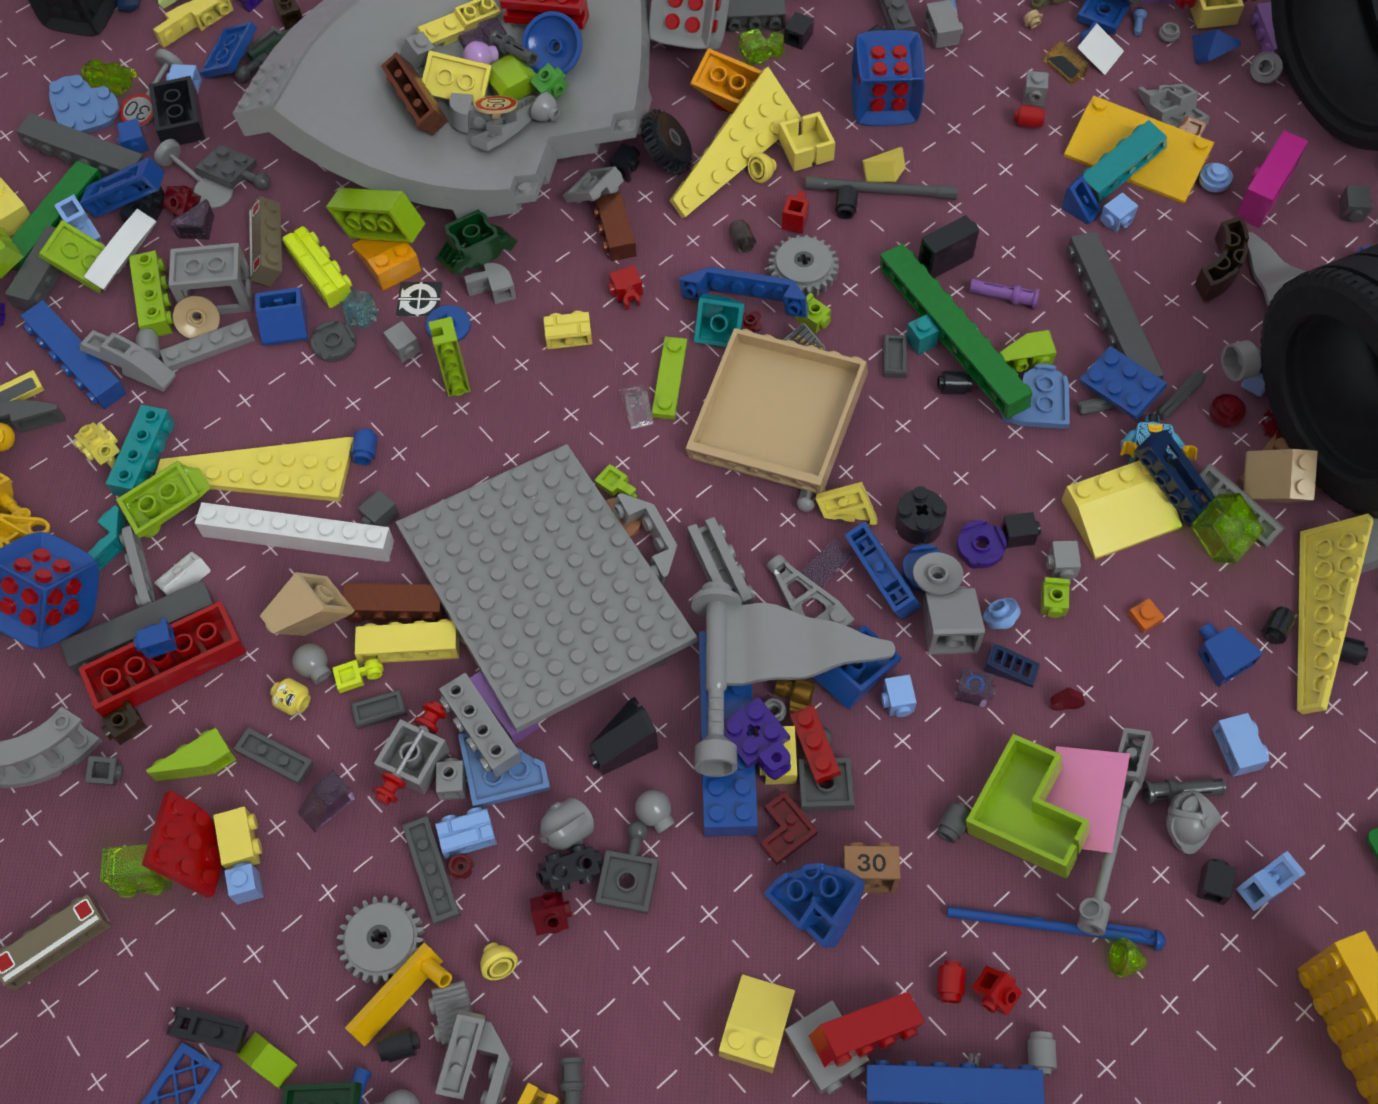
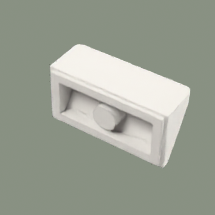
M190 552L157 579L154 584L167 596L198 583L211 570L194 552Z

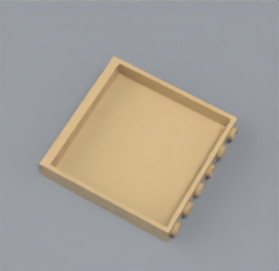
M734 328L687 443L686 451L689 459L816 494L824 492L868 374L867 361L856 356H844L836 351L820 350L812 345H800L792 340L776 339L768 334H756L748 329L740 330Z

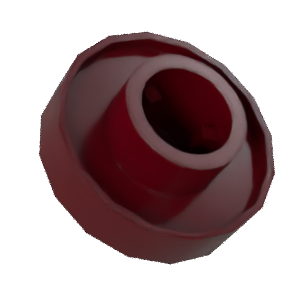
M1221 394L1212 401L1209 413L1212 420L1218 425L1234 427L1239 425L1244 419L1246 406L1235 395Z

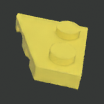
M863 482L816 495V501L823 517L826 519H843L848 522H855V519L870 521V525L877 524L878 518Z

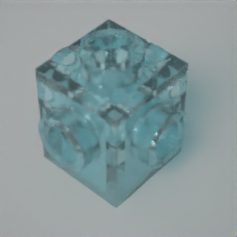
M353 289L341 303L347 324L366 329L378 316L372 294Z

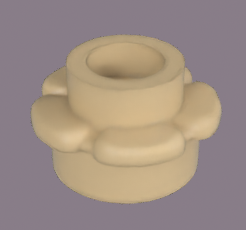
M1037 9L1028 12L1023 17L1024 26H1030L1031 29L1036 28L1041 24L1043 14H1040Z

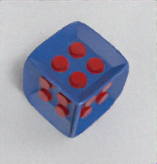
M884 30L864 32L856 36L852 57V101L857 123L869 126L905 125L918 121L925 90V61L919 33L908 30Z
M45 532L28 534L0 548V631L27 646L43 649L62 641L83 628L92 618L96 607L99 584L97 561L80 548Z

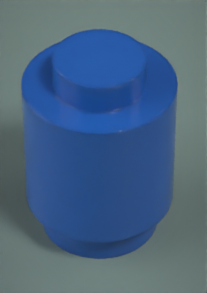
M360 429L354 433L351 456L356 464L369 465L375 458L378 437L372 430Z

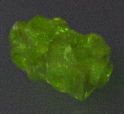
M98 59L89 60V63L83 65L81 69V77L90 87L105 86L114 95H122L124 91L132 88V78L137 76L135 69L129 70V67L120 66V63H102Z

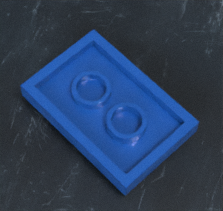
M253 22L224 28L199 73L204 78L233 73L238 68L237 64L241 57L245 55L246 48L253 40L254 33L258 27Z
M1112 346L1080 378L1082 385L1134 420H1137L1167 388V382Z

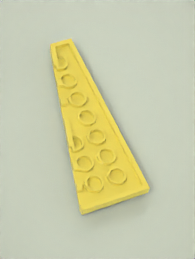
M769 67L761 71L759 77L750 86L749 91L739 101L737 108L730 114L715 135V139L710 146L705 149L698 163L693 166L691 173L669 200L681 218L689 215L748 165L752 154L763 153L779 140L781 122L798 118L799 122L802 120Z
M353 437L160 459L156 474L174 462L179 461L183 465L199 468L211 489L340 502L352 457Z
M1369 514L1300 531L1297 711L1301 714L1327 710L1373 526V517Z

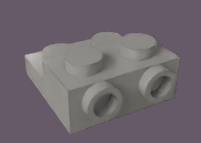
M616 166L590 169L563 197L567 203H580L587 200L592 202L601 195L616 193L619 189L618 186L624 179Z

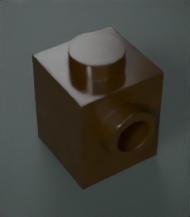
M272 0L285 30L291 29L303 18L295 0Z

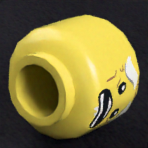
M291 678L276 682L270 692L272 705L291 716L304 712L311 699L308 688Z

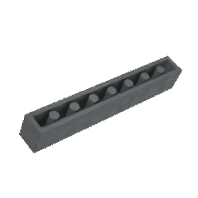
M1093 231L1071 236L1066 247V255L1074 265L1075 275L1081 280L1083 293L1090 300L1092 312H1095L1097 315L1099 328L1104 331L1107 337L1108 347L1112 346L1157 377L1163 379L1164 374L1097 232Z

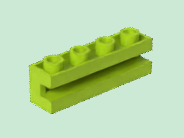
M452 317L428 322L448 397L460 396L471 392Z

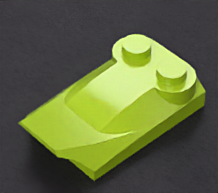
M176 461L120 496L116 501L135 534L139 538H150L159 532L163 523L201 498L211 489V486L199 468H192Z

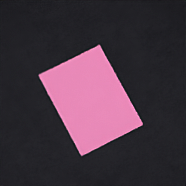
M1056 746L1055 752L1062 754V770L1046 802L1089 820L1090 834L1082 849L1112 853L1130 754Z

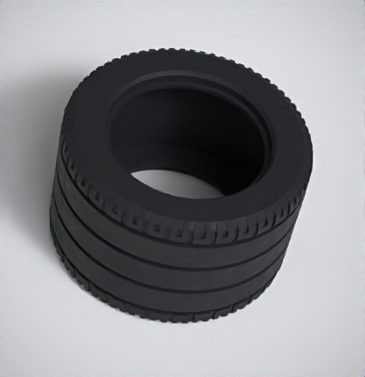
M1377 244L1306 271L1286 282L1274 294L1270 305L1267 307V313L1264 316L1265 320H1263L1262 337L1260 338L1261 370L1265 391L1267 392L1266 396L1270 402V408L1274 414L1273 417L1277 422L1282 437L1286 440L1290 449L1318 451L1315 484L1319 488L1321 487L1322 491L1328 494L1331 499L1343 505L1344 508L1350 509L1359 515L1369 514L1373 519H1378Z

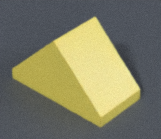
M898 147L862 160L865 180L871 182H896L905 169L903 148Z

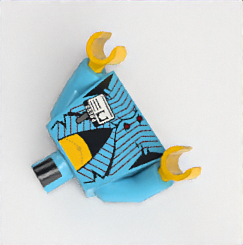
M1148 414L1145 416V422L1138 423L1136 429L1129 431L1123 439L1120 455H1130L1128 464L1139 461L1140 459L1134 451L1151 434L1166 429L1187 458L1196 461L1197 448L1192 445H1185L1181 438L1174 433L1173 426L1170 424H1160L1159 415ZM1168 446V447L1166 448L1167 452H1168L1169 454L1172 453V455H1173L1172 459L1176 458L1177 456L1174 454V452H1173V451L1171 450V448Z

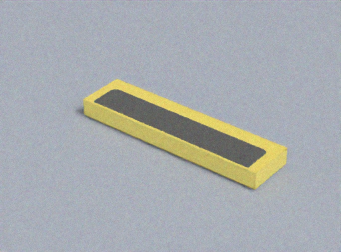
M32 370L1 385L0 402L26 400L45 391L35 371Z

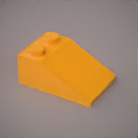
M708 48L690 85L727 111L733 113L739 105V101L749 91L750 86L756 81L762 70Z
M361 239L351 244L382 291L421 272L417 254L409 243Z

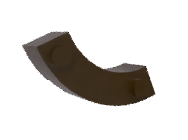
M1242 216L1221 222L1214 239L1218 246L1219 258L1212 264L1201 268L1194 284L1204 302L1219 296L1233 284L1246 259L1249 234Z

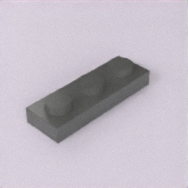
M250 728L246 729L234 747L236 753L298 785L302 784L314 765L311 759Z

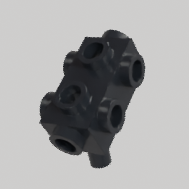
M585 843L570 847V853L561 855L559 851L546 855V861L537 863L539 870L536 872V877L545 890L554 889L555 893L571 889L570 883L578 880L580 885L594 881V875L601 873L599 866H602L603 863L599 851H594L593 846L586 847ZM583 859H584L586 868H583V866H582V861H583Z

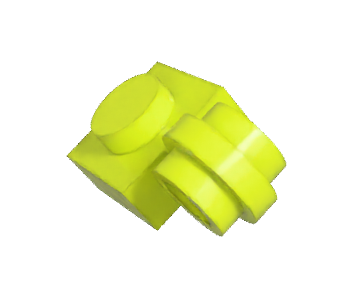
M378 659L366 661L364 667L361 668L357 660L332 668L337 690L340 693L364 686L362 676H367L370 680L380 678L384 670L383 664Z

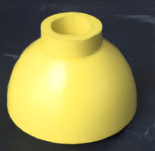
M754 153L748 161V172L756 183L768 181L777 167L775 160L764 153Z
M490 943L484 948V954L480 961V970L485 979H503L516 968L518 958L510 948L498 945V943Z

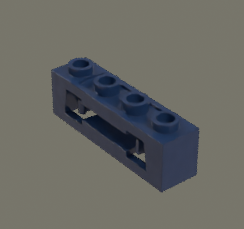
M1167 429L1151 434L1134 451L1142 465L1152 475L1155 483L1165 493L1168 501L1173 504L1181 515L1182 520L1189 527L1206 524L1222 507ZM1168 446L1171 448V450H1172V451L1174 452V454L1177 456L1176 458L1172 459V457H1173L1172 453L1169 454V453L1167 452L1166 448H1167ZM1200 489L1208 501L1204 502L1201 499L1202 495L1195 490Z

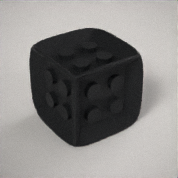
M28 0L35 15L45 27L81 36H96L101 33L117 6V0Z

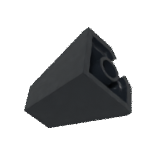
M636 697L631 698L590 744L592 754L588 755L593 768H599L602 775L658 749L656 729L645 708L642 705L638 707L639 702Z

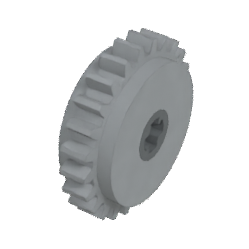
M797 235L793 239L788 237L787 242L780 241V247L775 245L774 252L770 253V259L768 260V274L773 277L792 279L805 295L812 293L818 296L819 291L826 292L827 286L832 287L833 280L837 279L839 259L836 257V251H831V245H825V240L819 241L816 236L810 238L808 235H805V237Z
M387 896L383 897L382 902H379L377 897H373V904L370 905L364 900L362 901L364 908L359 909L355 906L353 910L356 914L353 917L351 915L345 916L349 921L348 925H340L344 934L337 935V939L343 942V944L339 945L337 950L340 953H345L340 957V960L343 963L348 962L345 968L349 972L354 970L353 976L358 979L363 974L362 980L365 983H368L371 978L375 985H379L380 979H384L387 983L390 977L414 954L418 946L425 943V940L419 937L425 934V930L423 927H418L423 922L420 917L414 918L417 912L414 908L408 911L409 905L407 902L402 903L400 906V901L396 897L392 903H390ZM380 936L385 937L383 938L385 940L383 944L378 943V938Z

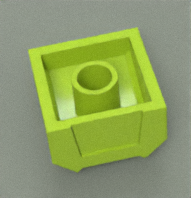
M508 54L490 64L492 65L489 86L496 96H507L519 100L532 92L538 91L530 81L536 73L524 61Z

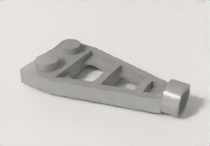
M781 554L774 557L767 564V568L773 574L789 610L805 616L802 604L812 598L819 601L826 608V611L815 617L816 619L834 621L848 627L854 624L855 619L840 601L792 567ZM794 581H798L807 589V592L797 599L792 596L787 587Z

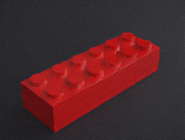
M221 601L216 602L170 624L173 627L178 650L147 659L142 651H137L134 642L79 667V672L94 709L100 716L104 718L123 706V702L126 700L135 707L247 653L231 616Z

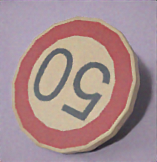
M507 96L483 97L474 103L475 110L485 114H492V119H501V114L511 112L518 106L517 100Z

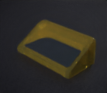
M1061 40L1043 57V61L1070 84H1073L1087 74L1089 64Z

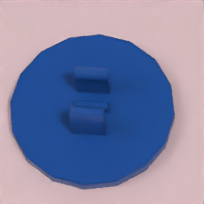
M446 305L438 307L427 317L425 325L427 334L431 339L432 335L428 322L452 317L458 342L469 333L471 326L469 315L458 306Z

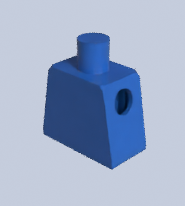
M1208 623L1198 631L1206 640L1200 647L1198 655L1218 687L1255 665L1263 655L1254 644L1232 626L1219 633L1211 623Z

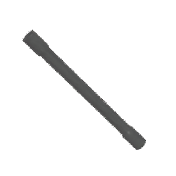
M806 176L805 189L838 190L845 185H851L858 192L928 196L955 200L958 193V186L856 181Z

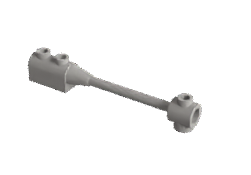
M1124 728L1118 752L1129 753L1130 758L1113 852H1105L1093 898H1085L1079 907L1080 916L1077 927L1091 935L1102 936L1105 934L1111 906L1104 899L1127 811L1143 786L1154 743L1151 731ZM1134 739H1139V740H1142L1143 742H1142V743H1141V742H1137V741H1135Z

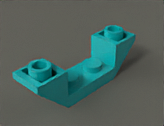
M116 505L106 511L97 521L107 535L101 538L87 552L97 561L99 571L124 549L119 534L122 533V528L126 527V518Z

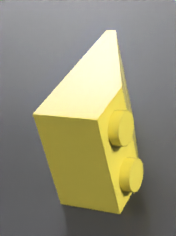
M742 974L720 1044L719 1057L773 1073L795 990Z

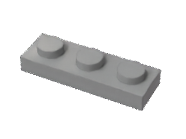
M457 1010L435 1088V1094L463 1100L484 1027L485 1015Z

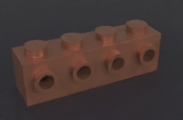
M395 52L381 65L387 75L386 79L396 89L397 96L406 104V110L415 118L414 122L421 131L424 132L426 130L431 135H434L449 122L408 60L398 52Z

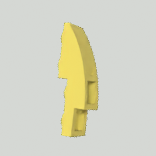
M192 0L165 14L167 20L153 30L159 44L165 48L196 27L201 31L233 11L230 0Z
M473 0L455 7L454 12L419 26L416 32L423 31L434 46L441 43L443 46H446L482 27L500 14L501 10L494 0Z

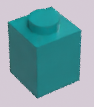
M926 314L908 323L907 341L915 353L919 355L937 346L940 330L929 315Z

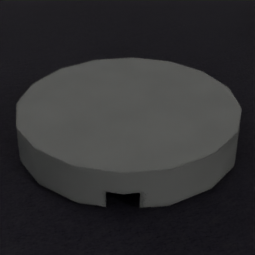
M329 321L321 324L314 330L310 343L313 353L319 359L325 362H337L344 360L352 354L357 340L354 330L348 324L339 323V321Z

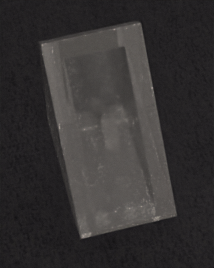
M643 384L620 389L631 429L654 424L648 393Z

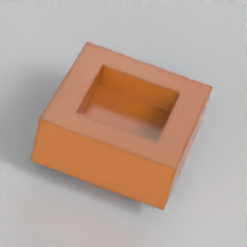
M1150 598L1133 607L1128 612V615L1142 633L1163 622L1165 618Z

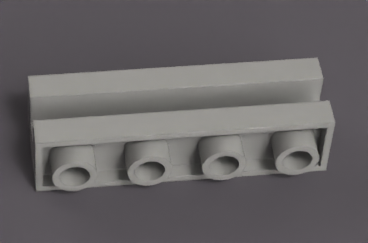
M715 517L705 520L704 527L698 528L697 524L688 526V540L707 581H721L729 584L732 591L741 597L742 605L752 604L755 598L754 591L751 585H746L743 579L745 578L743 567L741 564L737 565L734 560L736 555L733 546L726 543V533L723 525H718Z

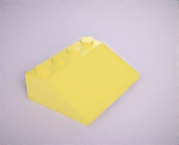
M1140 460L1067 486L1061 500L1094 560L1182 528L1176 508L1168 501L1165 493L1155 483L1152 475L1142 465Z

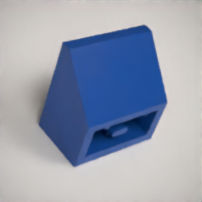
M300 287L255 293L256 316L263 346L308 340L307 307Z

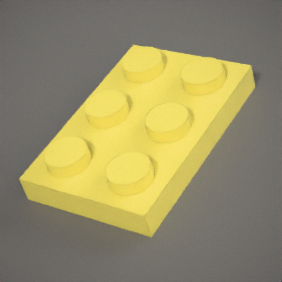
M429 50L422 81L434 98L450 101L452 93L473 95V102L475 103L476 100L486 97L492 65Z

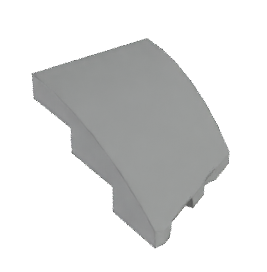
M1185 83L1159 85L1158 89L1146 90L1144 87L1138 88V94L1142 102L1156 120L1177 127L1182 123L1185 116H1190L1209 124L1210 116L1196 108L1198 92Z

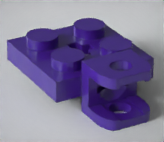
M759 697L724 720V736L737 746V756L747 769L758 762L766 775L773 780L779 779L791 770V756L783 745L790 740V735ZM752 727L758 728L759 736H747L748 729Z

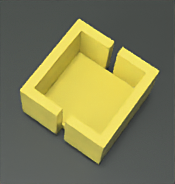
M820 112L802 116L801 135H798V118L780 123L779 142L793 171L812 167L813 162L818 165L834 160L835 141Z

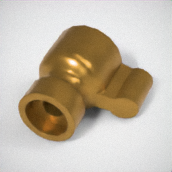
M805 679L795 681L777 680L775 695L781 697L789 696L790 713L810 706L815 690V682Z

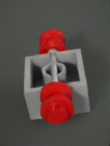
M435 701L425 702L422 706L425 711L423 716L414 719V723L418 727L401 719L397 723L374 762L376 769L384 779L381 787H374L372 790L376 794L375 799L378 802L387 806L389 803L396 804L398 799L395 793L398 788L404 789L408 787L423 795L427 792L436 776V762H443L450 752L446 740L434 735L438 731L436 726L438 719L444 720L447 716L444 712L445 708Z

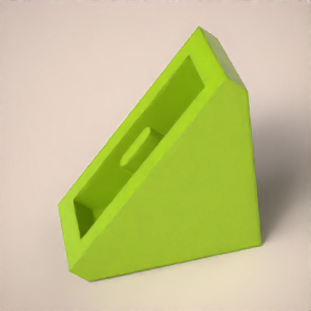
M254 1032L242 1047L240 1053L237 1054L247 1065L279 1089L298 1066L257 1032Z

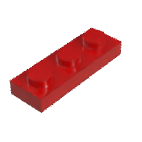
M814 705L790 713L816 783L820 784L840 776V769Z

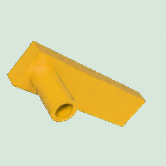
M423 943L350 1021L345 1029L365 1047L428 978L440 988H445L450 984L452 975L440 965L443 961L427 944Z

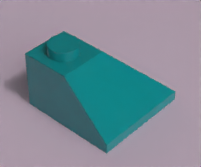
M703 293L699 297L694 342L727 347L734 328L741 330L745 303L724 296Z

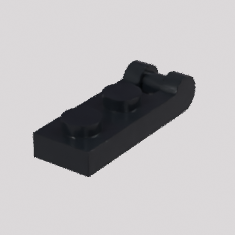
M176 1007L173 1014L176 1017L173 1025L168 1027L166 1035L240 1053L249 1025L231 1019ZM186 1020H191L188 1029H183Z

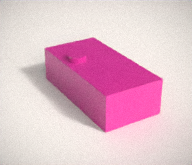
M1285 130L1283 131L1263 165L1255 168L1251 176L1253 181L1245 193L1235 216L1236 218L1242 216L1246 223L1260 228L1295 171L1308 143L1307 140Z

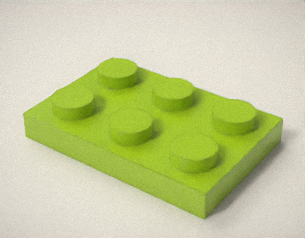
M62 220L40 251L38 257L100 294L102 291L101 288L85 279L84 276L106 246Z

